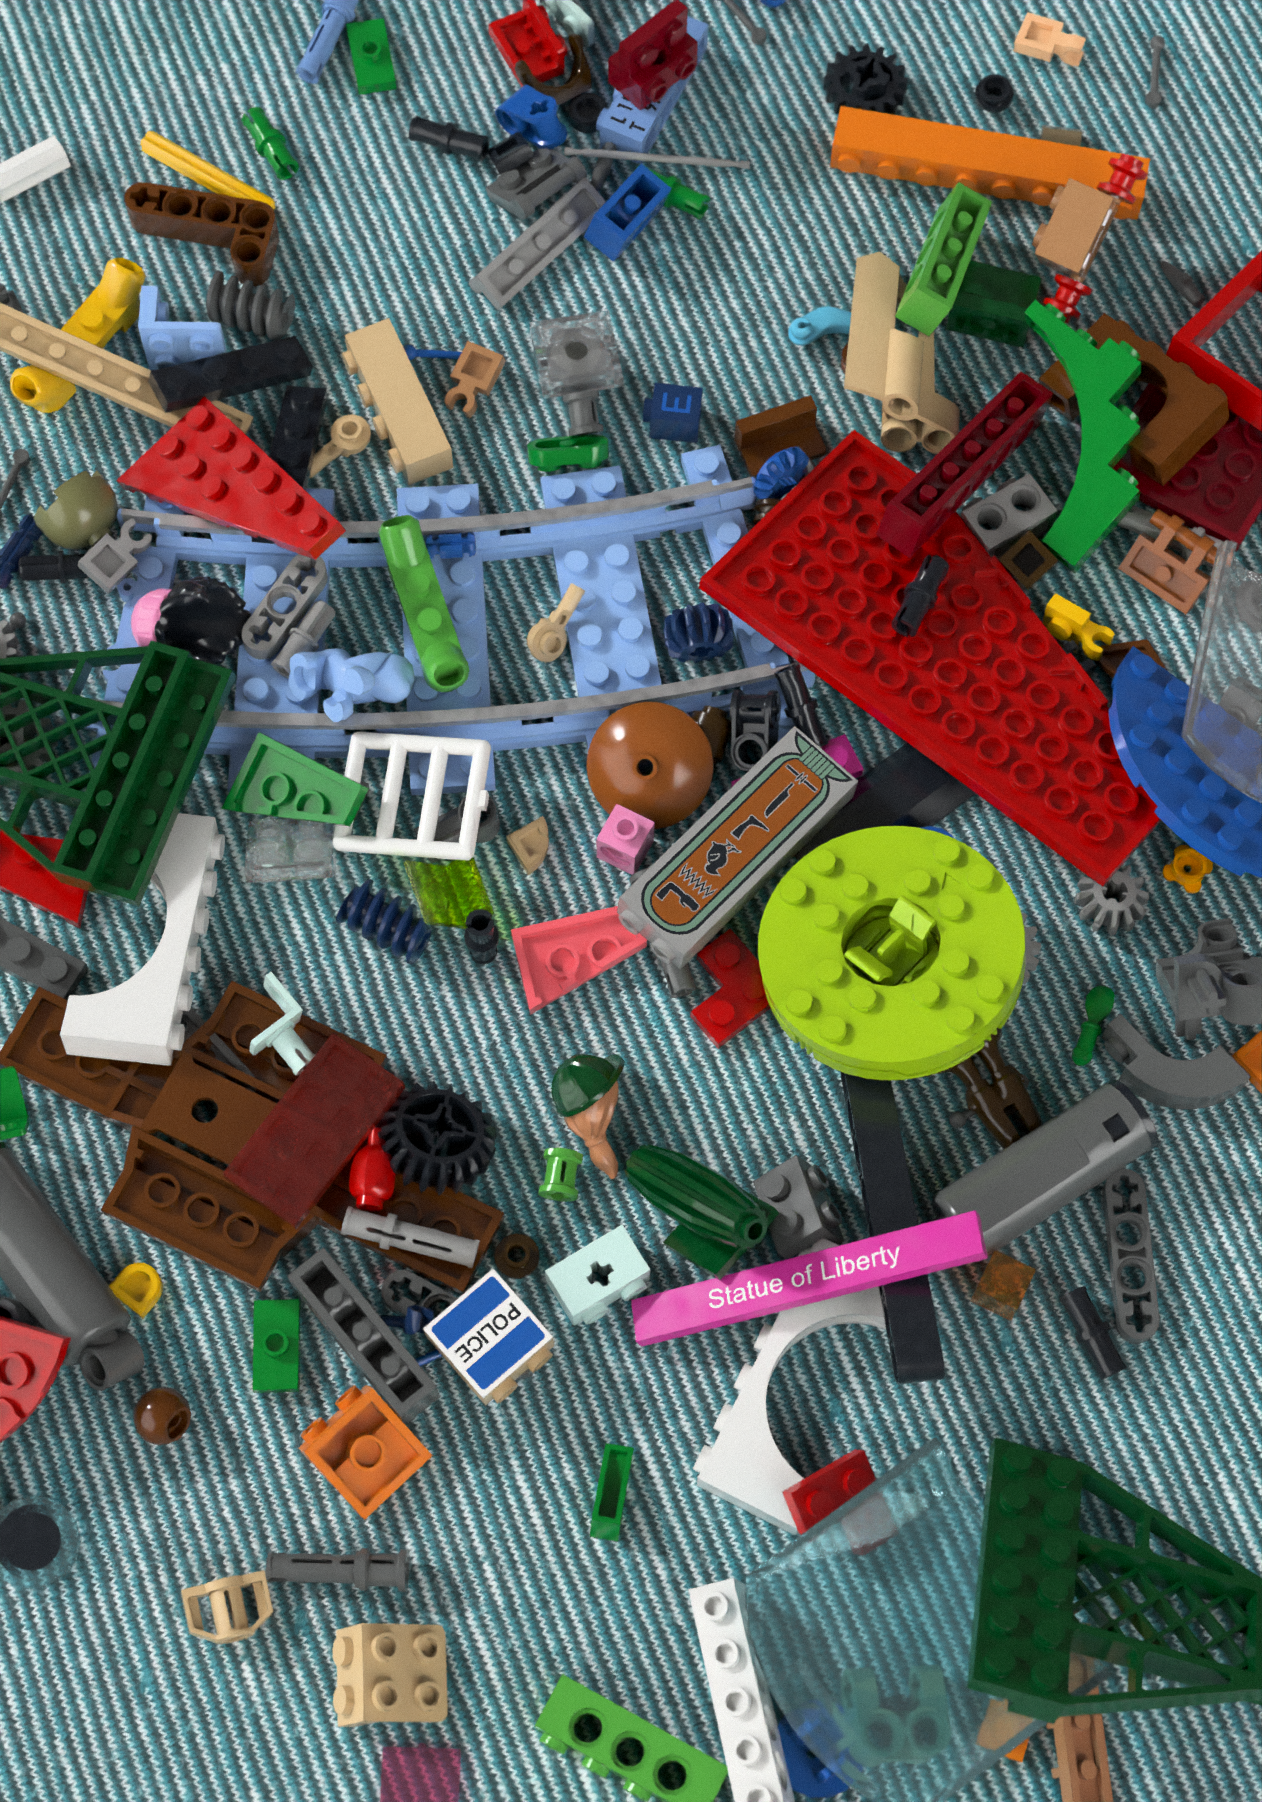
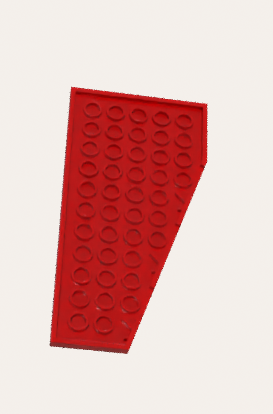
M853 430L700 578L699 589L1103 887L1161 821L1154 812L1158 806L1142 786L1135 788L1122 765L1110 729L1108 700L1071 653H1065L1030 608L1031 601L998 558L995 555L991 557L957 512L911 558L876 535L888 503L917 474L856 430ZM931 555L933 557V555H937L947 561L950 568L936 593L938 598L934 607L928 609L914 637L910 635L906 637L897 633L892 628L891 623L905 598L903 593L907 584L913 582L914 578H916L925 556Z

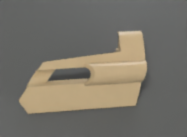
M881 252L859 257L856 260L844 389L859 392L882 401L881 443L885 448L894 452H906L911 450L917 442H922V446L927 451L938 454L959 433L960 411L955 403L935 393L934 331L930 336L919 331V336L916 337L896 330L895 315L897 303L900 305L907 284L900 276V266Z

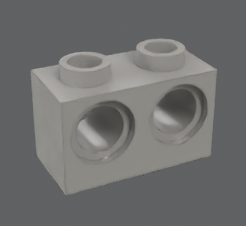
M1029 473L1019 480L1012 478L1005 481L994 494L985 499H982V497L973 499L964 506L960 517L991 557L995 555L999 560L1029 530L1037 538L1047 533L1054 524L1058 510ZM1023 505L1026 506L1029 509V511H1020L1016 509L1014 506ZM990 524L996 530H985L980 525Z

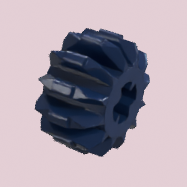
M703 602L694 606L688 604L684 609L673 610L672 615L664 619L665 646L668 648L669 656L678 658L679 662L693 661L695 664L703 660L710 662L711 658L722 657L726 651L733 648V621L730 618L729 611L720 608L719 604L705 605Z

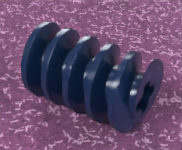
M367 879L360 887L356 886L345 898L337 913L336 922L341 924L347 921L348 929L353 932L362 929V937L368 941L377 937V946L382 949L392 945L391 952L394 956L399 958L406 954V962L410 965L414 964L420 958L430 940L432 929L429 926L432 915L427 912L419 920H416V905L412 904L404 912L400 911L403 899L401 896L398 895L388 904L385 902L388 889L383 887L373 895L371 890L374 881Z

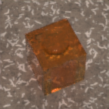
M994 1250L970 1302L1011 1321L1021 1304L1036 1269Z

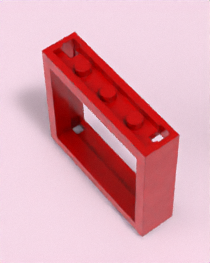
M1261 250L1172 337L1166 356L1176 363L1183 362L1192 368L1196 376L1208 385L1214 383L1219 386L1227 395L1228 409L1262 432V390L1200 348L1257 291L1262 293Z

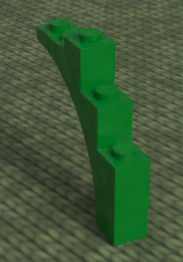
M1034 300L1024 312L1026 324L1049 345L1065 369L1078 401L1082 423L1081 456L1074 486L1060 516L1042 540L1043 545L1055 558L1075 574L1140 499V490L1136 488L1139 484L1138 481L1121 467L1117 471L1113 469L1130 449L1129 443L1140 433V426L1137 424L1139 421L1138 416L1123 404H1120L1118 408L1114 406L1141 374V362L1138 360L1140 355L1128 343L1121 341L1117 344L1110 337L1098 350L1095 348L1098 345L1097 341L1085 330L1079 328L1075 332L1065 324L1066 317L1055 306L1048 303L1044 307L1037 300Z

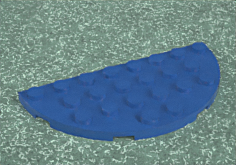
M1133 646L1117 668L1112 680L1113 698L1112 705L1108 710L1115 748L1135 788L1142 786L1158 806L1154 811L1155 814L1193 849L1236 875L1242 876L1244 872L1262 878V741L1254 733L1248 731L1226 715L1219 707L1211 704L1192 690L1185 682L1177 679L1151 657Z

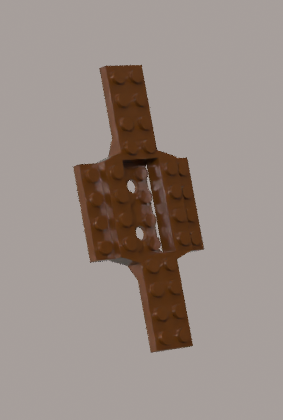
M231 981L211 1018L183 1043L181 1051L173 1050L171 1066L68 1055L60 1036L68 1000L38 987L0 1051V1068L15 1066L18 1077L131 1132L123 1171L101 1208L104 1215L260 1293L280 1256L285 1257L318 1224L461 1295L467 1291L505 1215L503 1212L460 1191L456 1194L447 1186L440 1196H438L434 1187H427L424 1192L420 1193L419 1184L411 1182L404 1187L403 1175L398 1174L395 1175L393 1194L387 1201L383 1202V1210L369 1213L385 1217L388 1216V1213L398 1215L397 1220L472 1240H480L473 1268L390 1246L389 1250L379 1248L380 1243L341 1234L347 1208L351 1206L357 1209L356 1199L349 1190L350 1171L356 1153L367 1146V1143L362 1140L369 1104L367 1097L388 1061L386 1054L302 1014L300 1021L293 1030L311 1052L318 1057L308 1069L305 1066L303 1068L304 1072L296 1076L273 1046L265 1047L253 1056L249 1051L251 1041L283 1017L285 1012L274 1000ZM216 1033L252 1072L254 1077L217 1060L215 1053L209 1050L212 1045L210 1036ZM200 1048H203V1049H205L206 1051L201 1052V1051H199V1049H200ZM211 1070H213V1071H215V1072H217V1073H219V1074L225 1076L227 1079H225V1078H223V1077H221V1076H219V1075H217V1074L211 1072ZM247 1087L256 1091V1093L248 1090ZM202 1100H211L218 1106L217 1116L207 1123L198 1122L193 1118V1108ZM159 1131L294 1197L297 1206L154 1137L155 1132ZM280 1138H289L296 1143V1153L288 1161H278L271 1155L273 1143Z

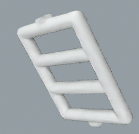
M355 732L351 736L344 774L358 783L361 782L366 749L390 751L375 837L351 835L353 822L350 827L335 825L333 847L343 852L470 860L475 853L481 811H487L489 794L485 790L491 753L490 743L480 739ZM407 752L431 753L417 840L393 838ZM448 755L473 756L459 843L434 841Z

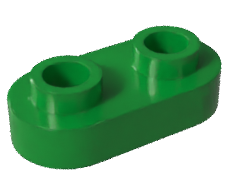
M596 434L542 438L531 441L527 445L528 462L531 465L537 466V469L543 472L556 471L562 465L574 464L581 468H595L600 466L602 461L609 457L608 438Z

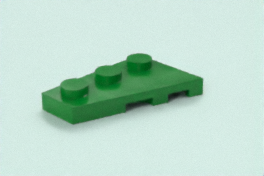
M258 732L221 809L350 827L369 788Z

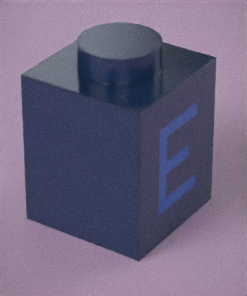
M654 383L653 398H645L643 409V422L650 423V438L698 443L703 388Z

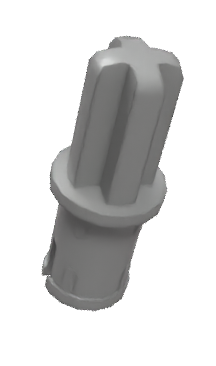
M321 600L315 602L299 626L291 628L289 631L290 638L271 663L275 671L289 679L291 672L290 658L299 652H316L318 650V640L335 617V610Z

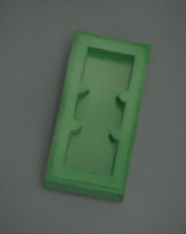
M384 18L346 23L358 94L363 95L397 89Z
M299 1299L254 1300L252 1386L254 1393L300 1392L301 1302Z

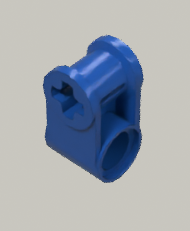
M529 85L522 86L495 109L496 118L507 133L513 135L516 132H521L527 142L537 146L539 149L556 148L568 136L566 126L559 121L556 114L558 110L556 100L551 96L536 91Z

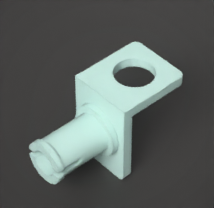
M269 972L265 975L263 986L285 1012V1015L251 1041L249 1051L254 1056L265 1047L273 1046L297 1076L304 1072L303 1068L305 1066L308 1069L318 1057L311 1052L293 1030L301 1019L303 1009L275 975Z

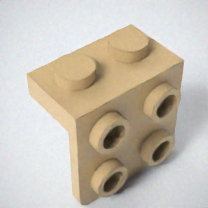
M361 1623L336 1630L332 1656L334 1663L337 1665V1688L333 1696V1706L337 1713L338 1727H356L375 1722H440L447 1717L446 1634L442 1626Z

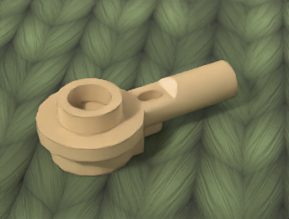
M350 414L338 418L333 423L330 431L332 440L315 453L309 478L314 477L340 455L349 457L351 454H357L365 449L371 438L370 426L365 419L358 415Z
M571 583L557 609L551 612L548 619L541 618L539 623L530 629L527 635V646L534 658L546 663L554 661L562 654L567 644V635L564 628L584 595L585 590Z

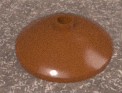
M661 702L631 704L610 715L594 734L587 755L589 784L595 798L604 810L611 814L615 805L618 804L655 822L654 829L669 827L690 816L705 799L714 773L712 748L701 726L683 710ZM642 759H648L652 762L653 771L650 775H644L640 772L639 763Z

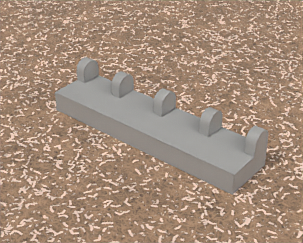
M584 177L469 281L470 287L478 294L482 292L494 307L499 310L589 227L593 216L606 201L587 178Z

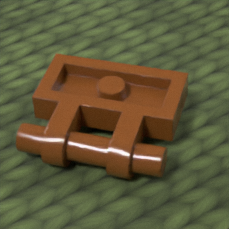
M1157 509L1149 523L1160 529L1161 533L1156 540L1145 532L1141 533L1118 569L1184 614H1187L1191 611L1212 579L1201 571L1199 567L1206 560L1216 568H1219L1226 559L1227 554L1215 547L1216 542L1205 535L1202 538L1185 527V521L1175 514L1170 517L1160 509ZM1174 539L1192 551L1187 561L1168 549Z

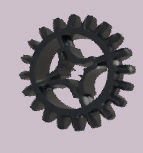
M435 1081L426 1090L416 1082L410 1092L401 1089L396 1095L395 1100H389L385 1105L382 1116L379 1117L377 1128L381 1129L378 1132V1137L385 1140V1144L381 1148L384 1152L393 1156L390 1162L391 1169L395 1175H403L404 1187L411 1182L419 1184L420 1193L424 1192L427 1187H434L438 1196H440L448 1186L457 1194L462 1189L463 1184L472 1187L477 1181L478 1176L483 1177L484 1173L488 1170L490 1160L494 1157L497 1135L496 1128L491 1126L492 1114L482 1112V1100L470 1102L468 1090L462 1094H457L453 1090L452 1083L444 1090L439 1089ZM438 1131V1143L435 1145L433 1144V1141L435 1137V1132Z

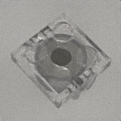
M609 310L530 322L535 368L538 372V383L542 389L543 399L582 391L623 387V374Z

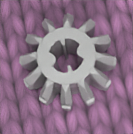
M1130 865L1125 866L1122 872L1117 871L1103 887L1090 877L1083 876L1080 878L1077 887L1081 892L1076 893L1074 903L1083 907L1079 914L1080 920L1093 918V932L1098 931L1102 925L1107 926L1110 936L1116 935L1119 926L1128 932L1133 929L1135 925L1134 920L1140 921L1145 916L1146 910L1142 905L1147 904L1149 892L1140 890L1144 884L1143 876L1132 879L1129 877L1132 870Z

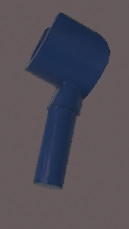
M408 1306L406 1316L380 1315V1317L388 1327L403 1329L405 1334L413 1335L417 1332L425 1334L423 1328L433 1320L434 1311L421 1306Z

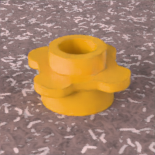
M1180 845L1175 848V857L1171 864L1164 866L1162 874L1165 880L1169 882L1175 881L1184 886L1187 893L1194 894L1200 891L1203 877L1212 872L1213 863L1195 849L1187 845ZM1189 866L1191 867L1192 871L1186 872L1184 870V867Z

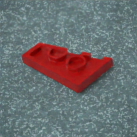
M0 831V890L7 894L16 895L46 913L49 911L80 929L88 891L60 882ZM20 834L54 863L64 841L63 839Z

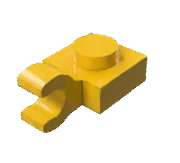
M1056 593L1046 605L1042 623L1051 635L1059 640H1066L1068 642L1073 640L1077 645L1081 642L1084 654L1092 660L1099 661L1104 650L1094 644L1093 641L1100 640L1110 646L1115 635L1110 628L1090 621L1091 613Z

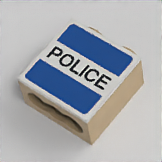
M494 1269L489 1271L423 1328L427 1339L485 1406L493 1399L497 1403L506 1399L518 1387L515 1380L528 1368L534 1373L545 1365L553 1356L550 1349L555 1346L553 1336Z

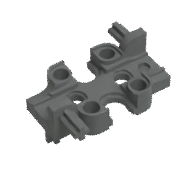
M1231 918L1212 920L1200 925L1198 928V941L1188 953L1170 958L1156 959V978L1175 1013V1034L1177 1037L1186 1036L1187 1040L1196 1039V1034H1201L1202 1018L1222 1015L1227 1021L1237 1025L1262 1024V957L1249 956L1243 952L1242 946L1237 941V932L1232 925Z

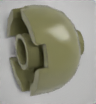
M96 470L92 477L87 471H84L56 488L53 492L58 499L47 510L40 505L34 516V522L37 527L54 544L69 550H80L90 545L93 547L107 533L112 536L113 533L110 529L117 519L118 504L113 489L99 471Z

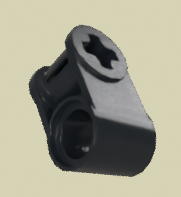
M735 689L732 693L730 701V719L732 723L731 757L735 765L741 770L749 771L756 764V762L749 758L747 753L748 745L752 740L758 742L762 747V757L778 743V728L781 714V701L778 691L770 690L767 694H744L743 690ZM749 707L761 708L762 711H753Z

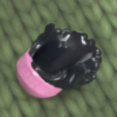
M196 576L179 582L172 589H156L140 598L134 606L131 615V629L139 647L148 646L150 641H155L189 651L194 659L217 665L225 661L227 654L232 653L236 650L237 646L243 644L242 629L250 618L251 613L248 610H244L246 602L241 599L240 594L237 593L234 587H229L226 582L218 581L216 578Z

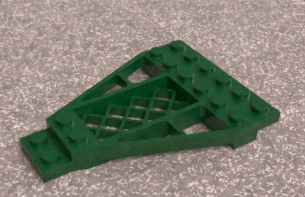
M150 641L149 645L144 647L0 658V692H4L0 695V738L7 735L12 747L11 750L0 754V785L21 791L9 820L6 822L0 818V830L60 882L140 906L236 679L233 670L196 660L189 651L155 641ZM141 663L121 708L80 696L92 667ZM75 669L65 691L8 675ZM24 698L29 711L7 721L2 708ZM32 701L41 703L42 705L35 708ZM58 710H63L68 722L46 732L40 719ZM71 713L78 714L81 716L76 719H73ZM101 721L107 734L84 744L79 730ZM34 722L40 736L18 746L13 732ZM73 734L79 747L57 757L51 744ZM45 747L51 761L29 771L24 756ZM103 749L97 765L94 767L90 755ZM84 758L90 772L68 782L62 768ZM18 760L23 773L3 767ZM56 772L62 785L41 778ZM38 798L77 808L54 863L19 834L33 802Z
M995 1437L989 1449L967 1688L1008 1700L1007 1711L1051 1724H1054L1058 1717L1245 1701L1262 1706V1578L1085 1463ZM1082 1487L1136 1522L1135 1548L1085 1534L1080 1529ZM1150 1532L1206 1568L1155 1554L1149 1546ZM1086 1569L1090 1571L1102 1586L1092 1593L1077 1575ZM1111 1573H1115L1122 1576L1115 1579ZM1130 1582H1133L1146 1598V1601L1137 1606L1122 1588ZM1155 1585L1166 1589L1160 1592ZM1175 1594L1191 1612L1184 1618H1181L1167 1601V1599ZM1107 1595L1110 1596L1123 1613L1115 1619H1112L1099 1603V1600ZM1074 1596L1078 1599V1601L1075 1602V1603H1074ZM1199 1598L1209 1600L1210 1602L1204 1605ZM1219 1607L1236 1625L1228 1631L1222 1627L1211 1613ZM1154 1608L1168 1627L1157 1632L1143 1613ZM1085 1609L1100 1628L1080 1623L1075 1614ZM1197 1620L1213 1639L1204 1646L1188 1627ZM1130 1622L1145 1641L1126 1636L1119 1627ZM1175 1634L1190 1654L1171 1649L1165 1640ZM1242 1634V1650L1233 1640V1638ZM1220 1647L1235 1667L1216 1662L1210 1652ZM1074 1652L1127 1667V1692L1082 1696L1071 1695L1068 1691L1070 1653ZM1143 1672L1192 1687L1144 1690Z

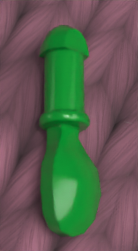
M1096 986L1086 996L1085 1010L1088 1021L1082 1022L1076 1047L1072 1049V1061L1077 1066H1085L1093 1058L1092 1051L1098 1035L1102 1032L1100 1024L1110 1015L1113 1009L1115 994L1107 986Z

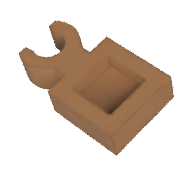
M467 341L450 375L453 382L458 383V386L450 389L445 396L444 403L447 409L452 411L456 401L466 399L467 404L464 406L463 412L466 417L471 418L477 410L476 396L478 392L489 396L506 362L504 356Z

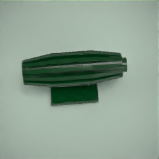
M648 1144V1146H639L638 1150H634L631 1153L630 1159H627L625 1175L628 1177L627 1180L655 1209L680 1223L664 1240L665 1246L719 1280L734 1266L747 1249L753 1248L755 1244H759L767 1232V1227L779 1214L773 1206L746 1192L731 1179L689 1155Z

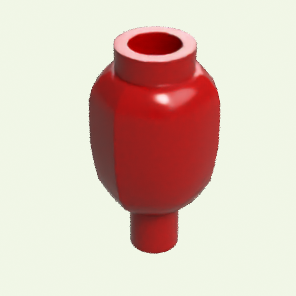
M381 1128L369 1129L367 1146L356 1153L350 1171L349 1190L356 1199V1208L363 1211L378 1212L383 1210V1202L387 1201L394 1191L395 1173H393L390 1166L393 1156L384 1152L381 1148L385 1144V1140L378 1137V1132H380Z

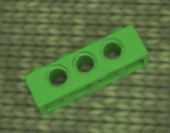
M960 182L957 183L936 211L896 312V318L927 336L933 333L952 309L992 201Z
M564 1674L561 1675L535 1724V1729L543 1733L539 1742L562 1755L565 1754L567 1748L582 1755L584 1759L581 1765L602 1778L606 1779L609 1771L626 1780L623 1789L645 1802L649 1801L651 1795L663 1802H714L728 1774L727 1766ZM583 1717H594L601 1723L602 1733L594 1742H582L574 1733L576 1723ZM625 1740L637 1741L644 1750L642 1761L635 1766H625L617 1759V1747ZM668 1763L678 1764L685 1772L686 1781L677 1790L664 1788L658 1780L659 1770Z

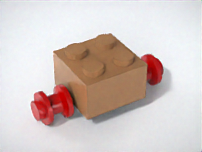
M1122 153L1119 159L1110 158L1108 164L1113 169V173L1109 182H1099L1098 190L1069 178L1066 187L1059 185L1050 203V208L1053 209L1052 217L1048 225L1041 223L1033 239L1032 245L1036 247L1034 254L1040 264L1069 276L1066 277L1056 273L1054 280L1059 285V288L1054 297H1045L1043 301L1044 305L1050 303L1060 310L1066 317L1064 321L1066 324L1069 323L1070 318L1079 320L1081 313L1076 308L1081 296H1090L1093 291L1082 283L1118 210L1117 205H1120L1121 201L1133 205L1136 198L1130 191L1135 181L1145 180L1147 173L1141 170L1144 163L1127 154Z

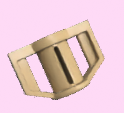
M265 1570L225 1577L181 1590L189 1634L214 1642L215 1644H227L251 1637L273 1614ZM248 1586L253 1587L259 1620L250 1628L241 1588ZM225 1596L228 1598L234 1628H231ZM209 1597L217 1635L204 1631L197 1598Z

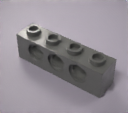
M324 1247L288 1275L293 1289L405 1425L440 1397L437 1386Z

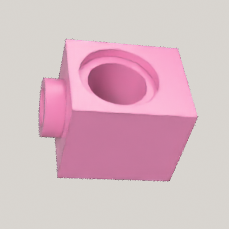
M616 804L596 839L597 858L633 875L639 869L654 842L655 822Z

